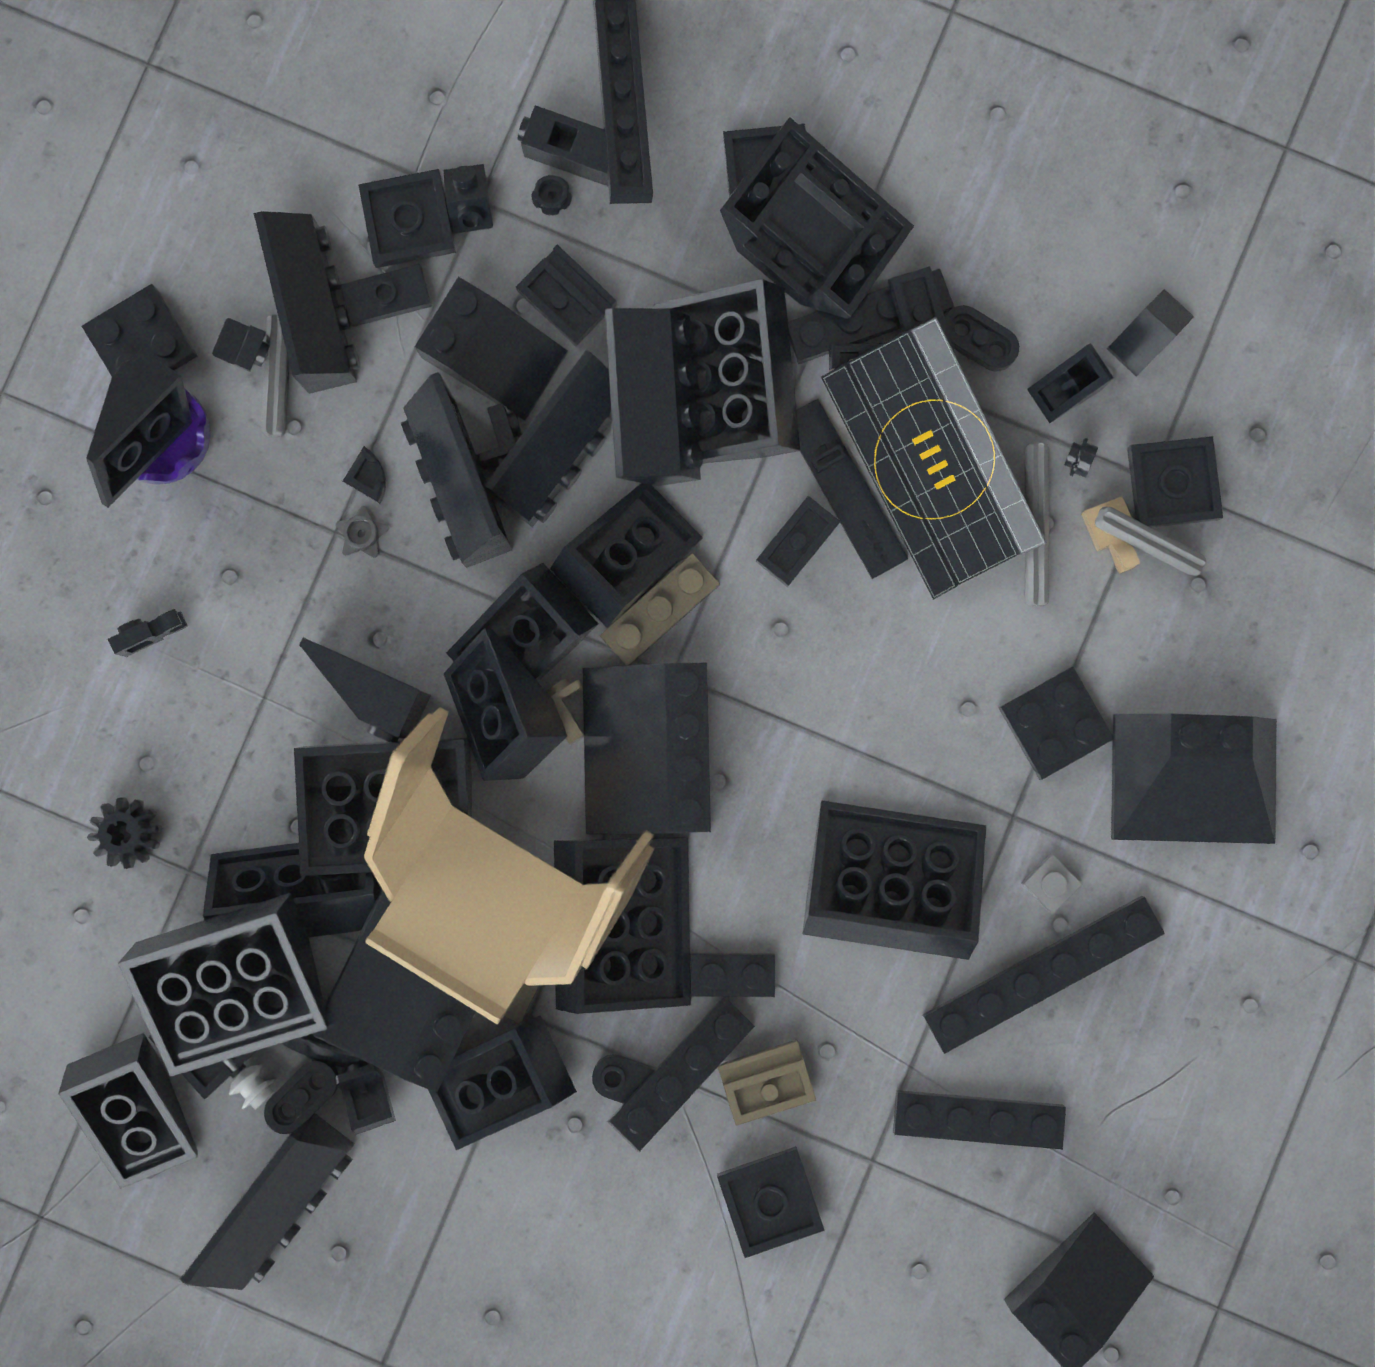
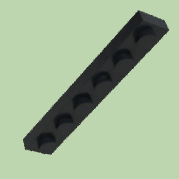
M593 0L610 204L652 203L653 186L636 0Z
M1140 896L923 1014V1017L941 1051L945 1054L1165 933L1146 898Z

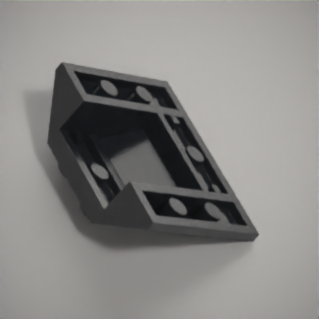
M791 117L786 120L720 209L738 253L776 285L785 288V292L798 304L846 319L852 316L914 227L911 222Z
M1113 714L1111 840L1275 844L1277 719L1255 716L1200 714Z

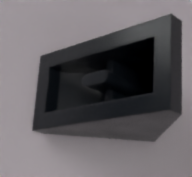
M1164 289L1109 345L1107 350L1137 377L1194 316Z
M1090 343L1027 390L1047 421L1051 423L1102 391L1114 377Z

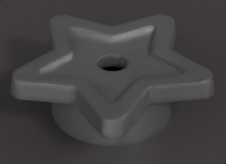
M361 506L357 514L349 520L337 521L335 524L345 539L342 549L344 556L362 551L376 558L378 556L377 540L389 530L387 524L372 521L366 506ZM361 530H364L366 532V535L363 538H360L358 536V533Z

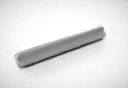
M1030 443L1025 447V500L1046 544L1025 552V603L1029 606H1045L1049 602V446L1045 443Z

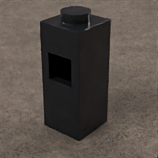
M535 105L531 117L525 116L518 131L517 140L521 141L524 157L608 186L604 129Z

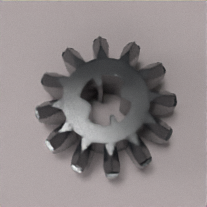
M117 798L115 806L109 803H104L100 806L103 817H91L89 820L93 826L98 827V832L88 834L87 838L89 841L100 842V845L95 848L93 854L96 857L107 854V866L114 867L121 861L124 869L133 868L136 860L141 863L150 860L146 848L153 850L159 848L160 843L152 839L151 836L152 833L162 832L163 828L161 825H150L149 822L155 818L157 812L154 809L143 812L144 802L142 800L135 799L129 805L127 798ZM121 826H126V831L131 834L130 840H124V835L119 832Z

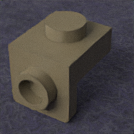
M568 678L549 688L546 692L554 700L568 735L566 740L572 746L585 736L563 702L584 688L579 680L570 683Z

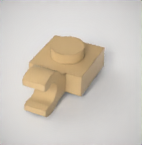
M1123 496L1085 510L1081 514L1096 551L1109 548L1119 574L1139 565L1138 555L1132 545L1096 527L1095 519L1102 507H1112L1131 517Z

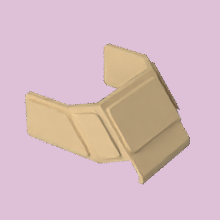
M439 707L433 715L427 714L391 756L367 835L370 836L364 855L367 864L391 903L375 929L367 937L365 943L498 1025L523 984H571L582 967L586 969L589 967L633 894L654 850L653 847L649 846L654 835L648 831L644 832L609 883L582 885L451 805L431 768L448 716V711Z

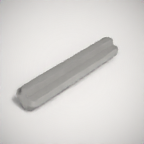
M269 315L267 318L266 342L271 345L265 357L261 431L265 436L283 437L286 433L289 359L278 315Z
M1102 507L1095 519L1096 527L1188 575L1197 576L1202 572V568L1206 563L1204 555L1112 507Z

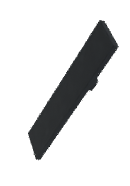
M816 399L798 409L800 453L837 519L841 521V526L871 579L907 561L908 557L820 401Z

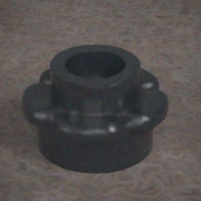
M547 175L540 178L535 183V189L531 194L534 206L542 209V213L545 215H558L560 210L567 209L571 204L572 195L568 191L570 188L569 184L565 179L555 175ZM553 192L556 196L554 199H550L548 194Z
M1084 438L1081 445L1073 442L1064 465L1072 468L1070 471V476L1072 477L1074 474L1086 478L1095 458L1098 447L1087 443L1088 438Z

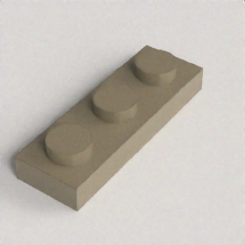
M692 553L607 628L600 637L626 666H629L719 587L720 583Z

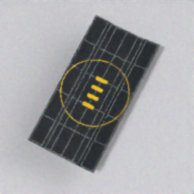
M937 317L905 331L821 376L933 600L1017 555L1046 544Z

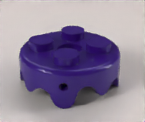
M185 389L193 423L137 480L155 485L170 484L188 476L203 461L208 451L211 437L210 422L204 407L188 390Z

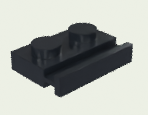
M558 244L516 286L517 291L575 347L604 319L605 310L614 308L617 305V301Z

